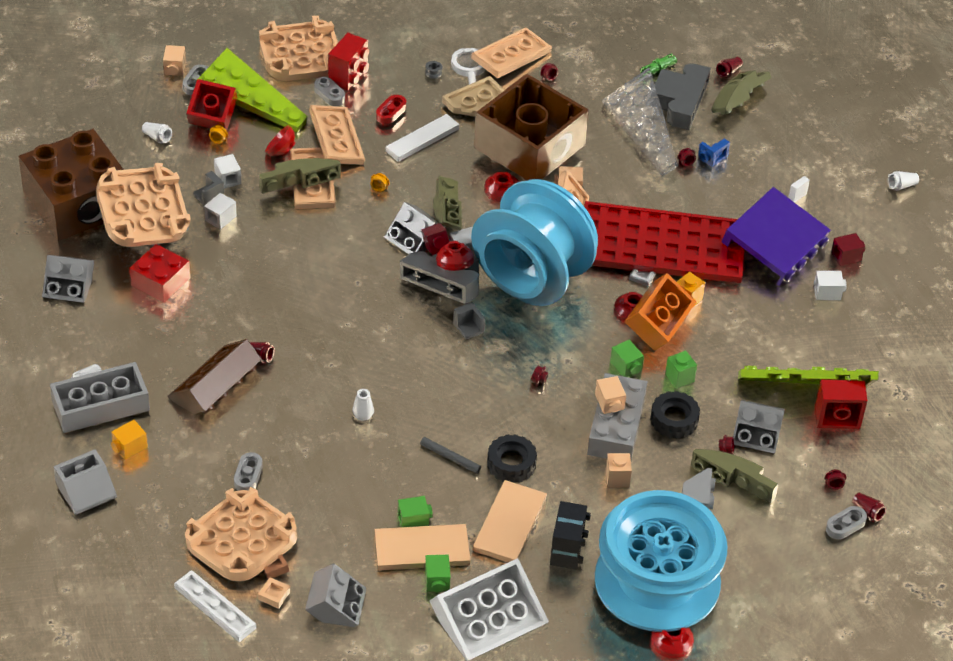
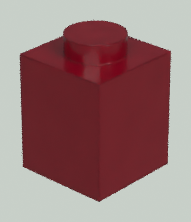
M441 223L421 229L425 247L431 255L437 254L444 245L450 242L447 231Z
M857 233L834 238L831 253L839 266L862 261L865 244L863 240H860Z

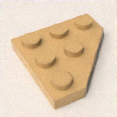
M489 76L443 95L442 103L452 113L476 117L478 110L505 90Z

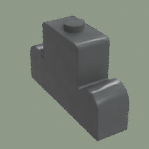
M691 63L683 67V74L662 69L657 81H653L650 92L652 97L650 106L668 111L666 121L671 126L690 130L709 83L711 68Z
M423 251L413 252L400 260V279L464 304L469 303L479 295V258L474 257L472 266L459 271L440 268L436 263L437 255L429 257V254Z

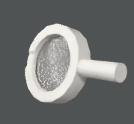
M461 48L452 55L451 67L457 74L468 77L470 85L476 82L475 76L484 73L486 69L471 59L472 53L478 49Z

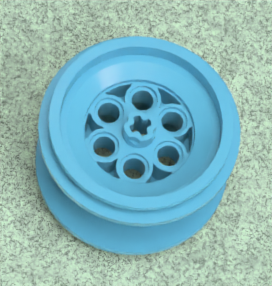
M540 179L521 181L510 186L502 196L500 209L490 210L482 214L474 223L471 233L475 256L479 258V264L487 276L505 293L526 304L535 306H547L557 302L568 288L569 277L583 274L594 263L598 246V234L595 224L582 203L561 186Z
M653 490L638 493L625 499L607 515L600 530V556L595 568V586L601 601L612 614L625 623L640 629L655 632L667 630L669 632L695 625L712 611L719 598L721 588L720 572L725 565L728 548L723 528L706 506L682 493Z

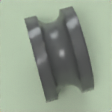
M429 61L426 63L425 75L427 77L436 79L442 75L443 66L440 62Z

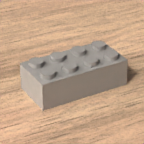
M136 362L50 384L52 403L63 433L150 411L149 394Z
M607 373L604 374V378L618 376ZM618 376L626 393L625 409L603 414L599 403H597L589 436L587 455L607 459V454L630 453V459L632 460L648 381Z

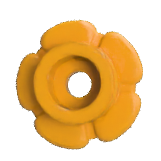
M216 125L210 129L209 137L215 144H221L226 142L228 132L224 127Z
M377 173L371 176L370 185L373 190L382 192L388 188L390 182L386 175Z

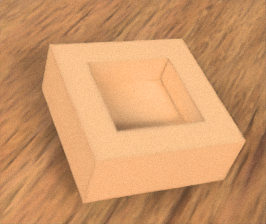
M269 578L258 593V600L279 609L290 593V586Z

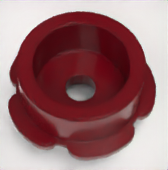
M546 63L541 68L540 75L543 80L553 81L558 76V69L555 64Z
M690 148L682 149L677 156L679 164L686 167L691 166L696 161L695 151Z
M538 365L535 368L531 381L536 383V386L546 382L549 375L546 372V366L543 368Z
M724 435L723 439H719V451L734 454V438Z
M833 469L825 475L824 479L830 489L838 490L844 487L847 476L841 470Z

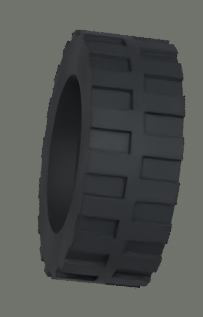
M668 391L664 394L662 393L659 397L655 398L652 404L651 425L654 426L656 432L658 431L662 436H667V438L680 439L681 437H688L697 429L700 407H698V402L692 396L684 392ZM668 409H678L686 414V418L675 421L665 417L664 413Z
M507 434L492 441L488 448L487 467L491 475H494L497 480L520 483L533 475L534 469H536L537 452L536 447L532 445L530 440L523 436ZM504 453H517L523 457V461L518 465H508L501 461V456Z

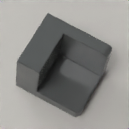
M213 171L205 174L206 186L193 192V196L203 206L219 193L224 195V182Z
M471 302L454 309L453 324L467 340L484 333L485 317L474 303Z

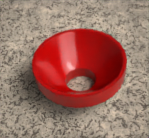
M290 125L285 126L271 140L265 149L266 154L271 157L285 156L292 149L296 142L294 130Z
M508 172L494 173L486 179L484 192L489 199L501 202L502 196L513 184L518 183L519 180ZM505 178L508 179V181L500 182L497 179Z
M450 241L436 254L437 265L445 270H464L474 263L473 251L464 243H459L458 241Z
M629 292L619 296L615 301L613 309L616 318L625 323V320L637 305L631 304L628 300L634 298L640 301L643 295L637 292Z
M689 627L681 628L679 630L680 635L678 636L669 635L667 630H662V632L652 631L650 641L653 649L658 654L666 658L677 659L686 656L692 650L694 643L693 633Z

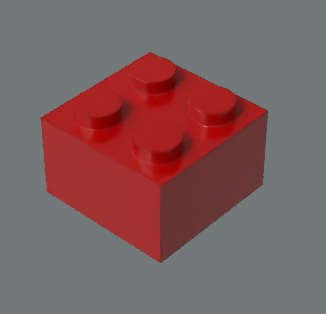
M347 32L328 53V78L333 80L341 89L349 91L353 85L358 83L359 78L367 73L369 68L368 40Z
M197 79L186 113L188 123L210 129L213 126L219 125L227 131L237 101L236 88Z
M158 244L150 248L129 268L131 286L163 303L190 279L189 260Z
M821 380L815 404L817 428L861 429L868 401L865 381Z

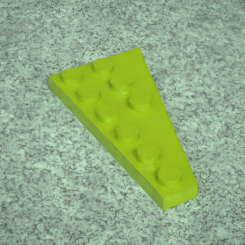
M228 48L198 78L236 88V105L283 127L290 125L296 133L307 123L308 116Z
M744 366V369L738 371V380L820 384L821 380L829 379L865 381V387L876 382L879 376V371H869L867 369L847 371L846 368L825 370V367H812L809 370H800L798 368L779 370L778 367L757 369V366Z

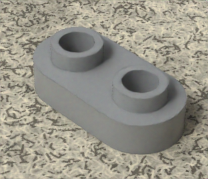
M196 65L190 70L183 80L182 90L188 95L193 94L196 81L208 68L207 66Z
M320 77L315 80L314 91L327 104L340 106L345 102L344 90L333 80L327 77Z
M250 452L240 458L234 475V487L236 490H249L250 487L256 488L263 468L262 457L259 454Z
M850 506L828 519L826 532L831 538L843 539L864 527L867 514L865 510L858 506Z

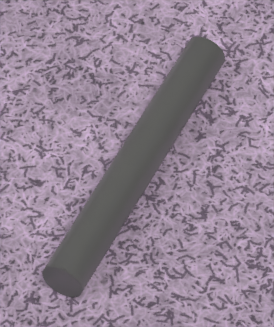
M426 437L422 438L420 445L476 474L481 470V466Z

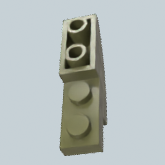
M756 70L740 72L734 76L718 94L711 109L712 113L720 112L721 115L732 112V108L743 106V102L750 99L749 93L753 92V88L764 86V82L771 79L770 72L756 73Z
M321 158L295 159L276 163L275 170L259 174V189L262 194L296 184H301L303 188L335 180L341 178V163L338 160Z
M439 176L436 180V195L433 199L435 218L441 225L460 231L462 229L461 201L458 200V181Z
M695 449L693 451L691 466L699 472L712 468L711 478H716V482L726 487H729L734 482L739 487L748 490L770 504L776 498L778 483L763 475L764 467L745 458L721 451Z

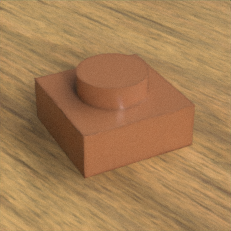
M281 554L276 561L266 566L263 572L266 578L269 579L289 572V567Z

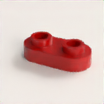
M391 95L377 108L376 120L382 124L394 122L406 110V98L402 95Z

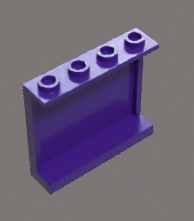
M772 187L726 230L721 242L727 247L733 241L778 274L780 279L777 285L780 286L785 280L789 282L794 276L795 271H800L805 266L808 258L810 260L813 259L818 252L817 249H823L829 242L827 237L831 229L775 187Z

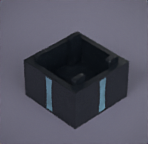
M560 501L552 538L550 565L577 570L578 564H583L584 557L580 556L581 547L585 546L586 539L584 538H588L589 531L585 530L586 520L590 521L591 513L587 512V505Z

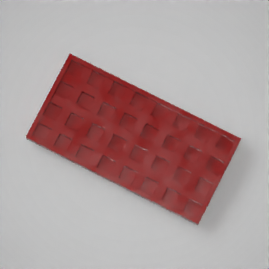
M585 201L584 207L589 212L598 234L597 253L592 266L625 270L636 269L642 272L653 271L658 274L668 273L675 276H684L691 272L700 279L733 283L742 282L744 248L734 241L728 247L721 242L726 230L738 219Z

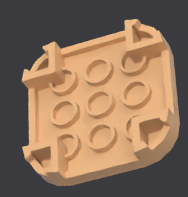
M312 16V22L276 26L274 20L268 22L267 27L259 30L261 53L266 70L272 78L280 81H294L328 76V53L338 44L332 21L328 23L327 21L320 20L319 16Z
M155 163L154 167L129 170L116 171L115 167L108 168L98 181L96 195L109 238L116 244L126 247L171 243L180 240L185 235L191 220L190 214L186 212L178 184L180 178L177 172L173 173L170 169L163 167V163Z
M250 487L249 490L234 491L231 488L225 492L226 499L197 521L191 518L186 523L185 539L187 549L191 554L221 576L231 581H245L257 576L266 566L276 561L278 556L285 554L293 547L298 537L295 518L290 512L285 515L258 496L257 489Z

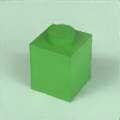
M630 339L612 347L610 362L623 377H629L642 371L644 355Z
M685 350L667 358L665 375L673 386L678 389L695 382L697 364Z
M425 496L398 500L397 514L401 527L429 526V518H433L431 504L427 505Z
M449 554L425 555L426 592L450 590Z

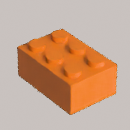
M666 273L651 284L627 317L625 323L655 351L670 341L697 301Z

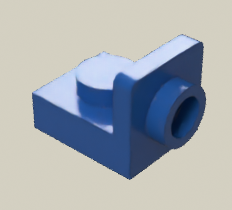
M724 138L718 143L713 144L712 147L701 142L699 144L698 158L709 166L714 167L728 157L730 142Z

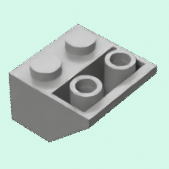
M404 202L384 237L408 254L417 251L425 252L427 249L421 229L438 224V222L419 207Z
M47 255L42 297L84 303L92 283L95 260Z
M741 400L733 435L734 445L775 453L785 409Z
M96 449L53 466L56 485L75 515L117 498L106 465Z
M707 468L685 481L682 494L696 499L708 509L713 510L714 496L712 492L715 489L716 478H711L712 468Z
M333 563L314 572L305 610L323 623L356 627L359 624L366 587Z

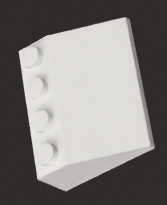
M518 558L441 593L430 600L439 622L466 661L549 622Z

